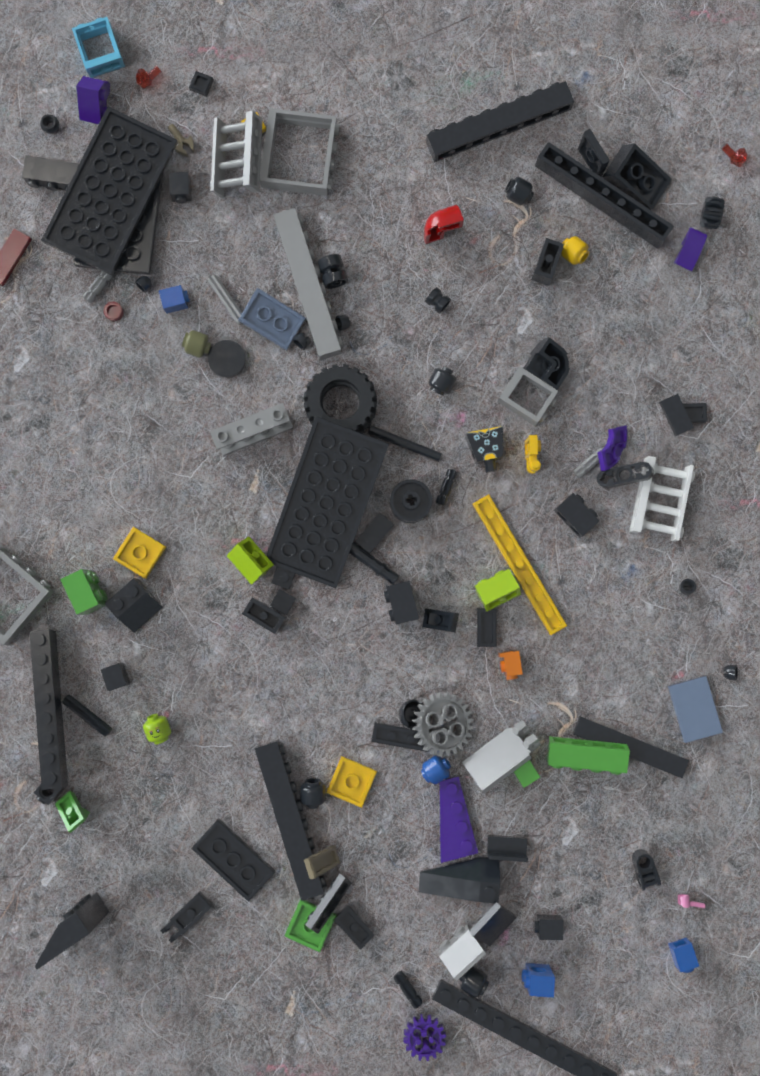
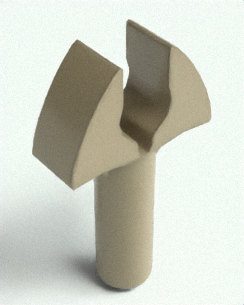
M170 124L168 130L178 141V146L175 148L176 152L188 157L183 146L186 145L194 153L195 147L192 137L190 136L188 139H185L175 125Z

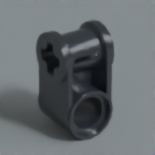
M638 849L634 851L632 862L641 890L644 891L647 887L653 885L660 886L661 880L653 858L645 850ZM642 857L647 858L645 863L639 864V860Z

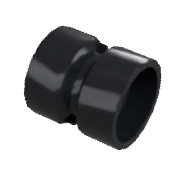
M332 254L319 259L318 265L320 272L324 274L322 279L326 289L337 288L348 282L346 271L342 269L344 264L340 254Z

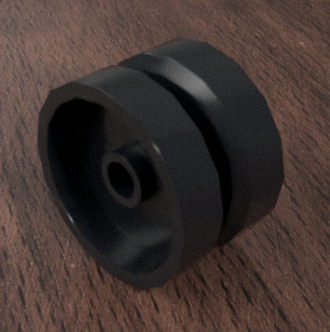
M407 479L398 483L393 488L390 496V508L393 515L399 521L406 524L422 521L428 515L432 506V495L429 488L423 482L415 479ZM413 499L414 505L410 506L407 500Z

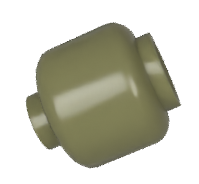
M192 330L189 333L186 332L182 347H184L185 353L201 358L204 353H209L211 343L208 342L209 337L207 334Z

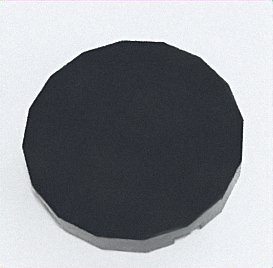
M222 340L211 347L208 353V363L210 369L217 376L232 378L244 369L246 356L243 348L238 343L231 340Z

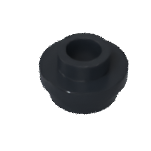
M50 114L44 115L40 122L42 130L48 134L55 133L60 126L58 119Z

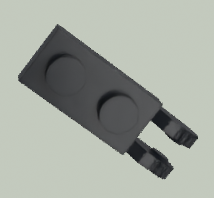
M199 891L160 931L164 934L172 925H175L178 930L169 938L171 943L174 942L181 934H184L213 904Z

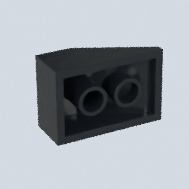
M635 143L622 145L602 176L606 181L650 210H653L672 180Z

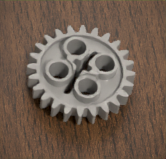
M436 693V696L429 695L430 700L423 699L425 705L418 704L420 712H414L418 716L417 719L412 720L414 723H417V726L413 727L412 730L418 731L414 738H421L418 745H424L423 750H430L432 755L437 754V756L442 757L443 754L444 756H450V752L457 754L456 748L463 750L462 743L468 744L465 738L472 737L468 733V730L474 729V727L469 726V723L474 720L468 718L472 712L465 711L468 705H461L463 699H456V695L451 694L450 696L449 693H444L443 695L442 693ZM447 707L450 708V714L448 716L445 712ZM432 714L434 720H433V722L430 724V723H429V716ZM454 725L457 726V732L455 734L452 731ZM437 733H440L441 738L437 742L436 735Z

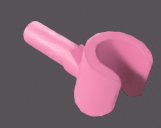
M687 894L678 895V904L684 908H689L690 906L705 908L704 903L690 901V897Z

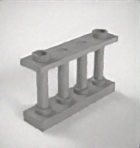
M254 111L246 112L245 122L231 125L225 124L218 117L214 118L210 191L219 197H224V188L243 185L252 193L259 192L262 118ZM245 130V139L243 141L227 143V133ZM244 148L243 159L226 161V151ZM243 167L242 177L225 180L226 169Z
M281 403L214 429L210 433L216 449H220L222 455L226 456L294 428L284 404Z

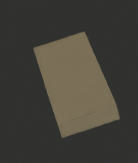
M335 845L329 846L304 859L310 879H315L341 864Z

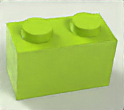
M249 536L237 543L227 555L229 560L251 585L261 579L274 566Z
M510 569L501 570L493 577L483 579L475 585L476 593L486 611L521 595L520 587Z

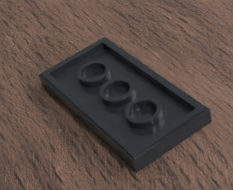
M219 818L191 848L248 902L275 873V870Z

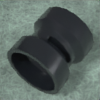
M436 287L427 296L425 302L428 305L435 306V311L440 314L448 306L451 298L443 296L441 290Z

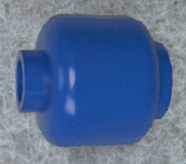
M435 755L423 763L421 773L428 783L438 784L450 776L449 769L451 765L447 758Z

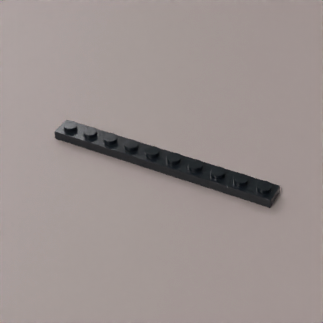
M440 980L432 996V1000L575 1076H617L615 1071L443 980Z

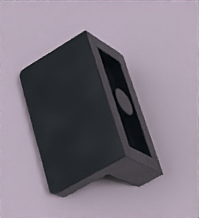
M488 835L486 853L488 859L528 862L526 855L527 838Z

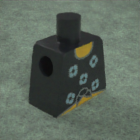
M499 426L467 432L465 438L475 464L484 463L486 473L497 471L495 461L503 458V427Z

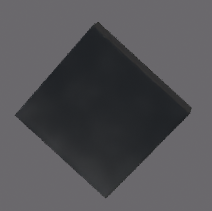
M588 129L582 136L578 150L590 170L601 177L610 160L591 129Z
M496 902L469 932L473 937L490 947L516 919V916Z

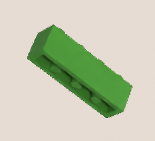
M549 736L547 762L548 765L557 769L571 767V769L576 771L590 769L596 773L610 771L612 774L620 775L628 771L630 750L627 744Z

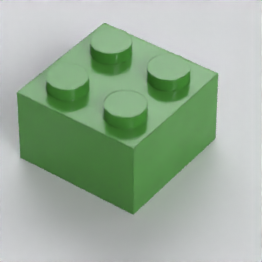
M80 569L60 579L77 615H88L106 606L104 603H106L108 597L105 591L100 589L98 585L100 580L92 570Z

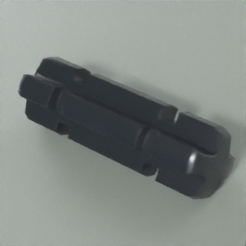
M453 469L447 470L446 478H444L439 491L440 495L436 499L437 504L443 506L446 504L447 496L450 494L457 471Z
M402 971L397 972L394 975L397 985L399 984L400 989L406 998L410 1000L413 1008L417 1009L423 1004L422 999L417 995L409 980L406 979L405 974Z

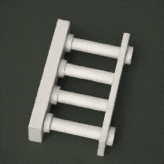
M648 456L644 458V462L649 463L653 467L654 474L659 473L683 479L681 490L654 484L652 477L649 480L639 482L629 532L638 534L644 529L672 534L670 541H679V538H682L684 533L682 523L690 483L693 482L695 477L694 465H689L685 467L684 471L658 466L655 463L656 457ZM642 467L641 473L643 476L646 475V471H649V469ZM653 491L679 497L677 508L650 503V500H648L649 493ZM651 510L674 515L673 527L646 521L644 519L645 511Z

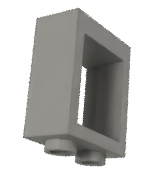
M519 367L497 402L536 426L538 422L542 423L548 415L545 412L548 406L553 407L557 401L556 394L558 390L522 367ZM522 377L550 394L537 416L509 399V396Z

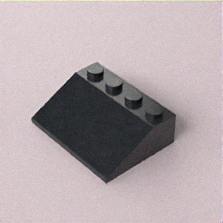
M97 892L92 896L90 894L85 895L62 916L64 920L58 924L35 965L36 970L90 934L109 913L108 908Z

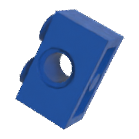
M526 963L525 969H522L521 978L529 996L554 998L555 976L550 965Z

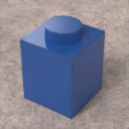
M181 285L159 290L162 306L166 314L188 309L187 302L190 301L187 290L184 291Z
M687 938L668 943L675 967L680 972L689 973L694 971V968L700 967L693 945Z

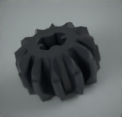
M715 196L705 199L700 217L701 227L711 230L719 227L724 213V199Z

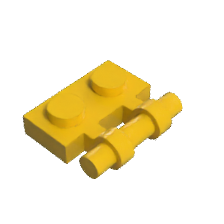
M529 435L525 440L526 469L530 474L536 473L541 468V463L537 460L538 452H541V441L538 440L537 435Z

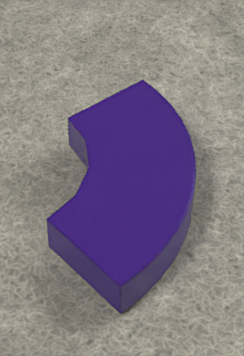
M627 425L608 429L607 444L598 452L601 471L612 468L621 459L620 456L627 444Z

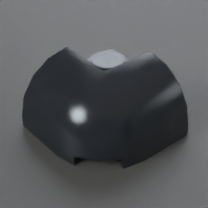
M547 337L530 353L531 357L523 369L558 390L570 370L568 353L553 339Z

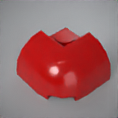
M457 204L437 210L430 215L424 227L425 244L443 239L444 232L463 227L464 219Z

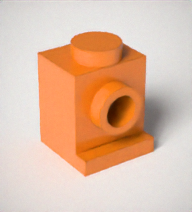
M519 651L498 653V657L503 659V661H500L501 672H505L506 679H517L518 675L522 674Z

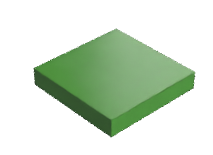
M300 899L284 936L321 952L336 914H331L319 934H317L305 925L309 915L315 911L317 905L306 900L301 901Z

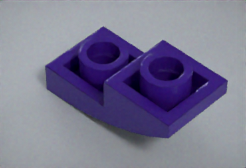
M690 227L681 243L683 246L674 263L692 271L701 254L707 235Z

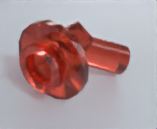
M157 65L149 73L140 68L136 73V81L142 88H146L152 85V80L162 71Z
M728 144L722 147L723 152L731 159V164L740 167L746 162L748 154L745 148H740L735 152Z

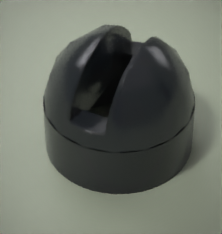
M141 276L135 281L137 287L144 293L152 286L151 280L147 276Z
M336 316L335 321L339 331L346 330L351 326L348 316Z
M299 333L293 339L296 346L302 350H305L310 343L309 336L304 337L305 333Z
M684 579L679 585L680 592L684 595L692 594L696 590L695 582L691 579Z
M725 666L723 671L727 673H724L723 676L728 680L736 681L738 678V666Z

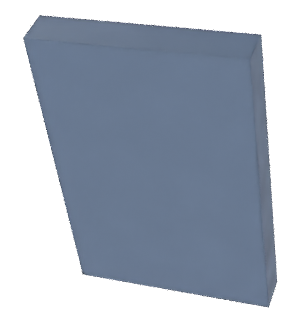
M257 288L238 321L287 351L306 317Z
M706 676L668 686L685 743L723 733Z

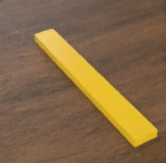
M488 494L472 504L549 635L551 636L567 626L566 622L490 495Z

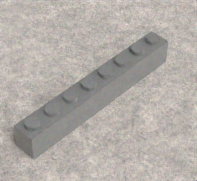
M295 208L273 214L319 359L324 360L341 354V348L344 346L341 337H337L335 330H338L335 318L331 319L329 314L332 312L329 301L325 302L323 296L326 294L324 284L319 283L318 277H321L318 266H314L312 262L315 259L313 250L307 247L309 238L307 232L302 231L301 225L304 224L300 213H296Z

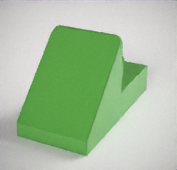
M71 791L67 792L55 803L70 833L82 824L90 814V811L81 807L75 793Z

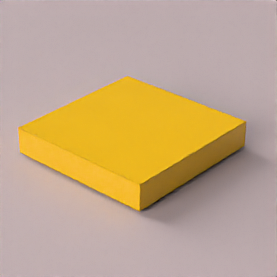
M132 527L113 560L147 579L166 546L139 529Z
M341 756L326 793L362 808L377 771Z

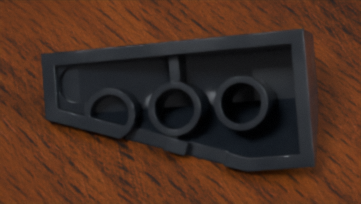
M477 857L473 858V860L420 871L418 891L420 893L474 902L499 903V860Z

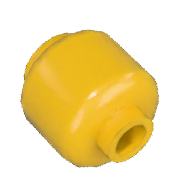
M579 237L566 238L562 242L564 246L561 256L572 265L582 264L588 258L590 253L588 251L589 246Z

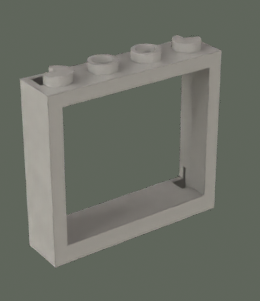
M269 108L260 171L261 188L328 196V189H332L333 183L330 173L331 171L334 172L335 160H332L333 153H337L338 143L335 142V136H339L340 124H337L336 116ZM278 123L330 129L323 184L270 178Z
M0 543V558L40 591L39 595L7 632L0 627V643L2 645H10L55 591L50 588L51 585L45 579L40 580L36 576L37 572L29 566L26 568L22 565L23 561L15 554H9L7 552L8 548Z

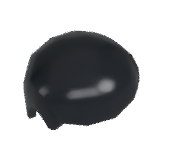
M410 699L402 704L399 709V719L405 727L412 729L417 726V723H414L412 720L418 718L414 712H420L418 704L424 705L423 702Z

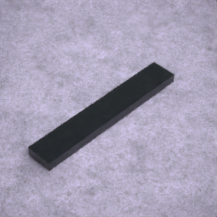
M579 716L573 731V735L586 740L627 744L630 750V758L683 778L689 762L685 758Z

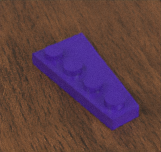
M459 776L447 778L439 783L441 863L478 853Z

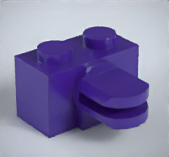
M83 76L76 85L79 120L99 124L107 109L110 83L109 81Z

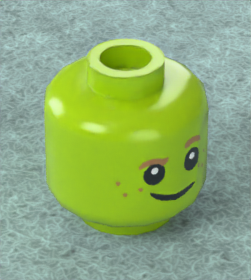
M152 714L147 717V721L143 724V730L149 742L160 744L169 739L168 736L171 734V728L165 716Z

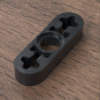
M647 462L611 468L598 473L597 483L601 487L609 489L646 481L653 476L654 470ZM642 467L649 469L644 476L642 473L634 474L632 470L634 469L636 472L642 471ZM624 470L630 472V477L627 480L620 479V474ZM605 475H607L609 478L616 477L617 482L615 479H609L608 483L606 484L602 480L605 479Z

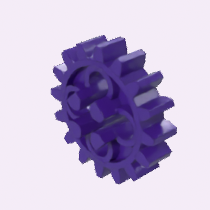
M420 1014L419 1020L415 1016L413 1017V1024L407 1022L408 1029H404L406 1037L403 1038V1042L407 1044L406 1051L412 1050L411 1057L417 1054L419 1061H421L422 1057L429 1061V1056L432 1055L436 1059V1052H443L441 1046H446V1041L444 1040L446 1032L443 1031V1024L438 1025V1018L432 1021L430 1014L427 1016V1019L424 1018L423 1014ZM429 1027H433V1028H434L433 1031H432V1030H429V1031H428V1039H427V1038H423V1040H422V1041H423L422 1046H421L420 1048H417L415 1045H416V1044H417V1045H420V1044H421V1042H422V1041H421V1036H422V1037H426V1036H427V1029H428ZM419 1029L421 1034L419 1032L414 1033L413 1031ZM429 1042H430V1043L436 1042V1044H435L434 1046H431V1045L429 1044Z

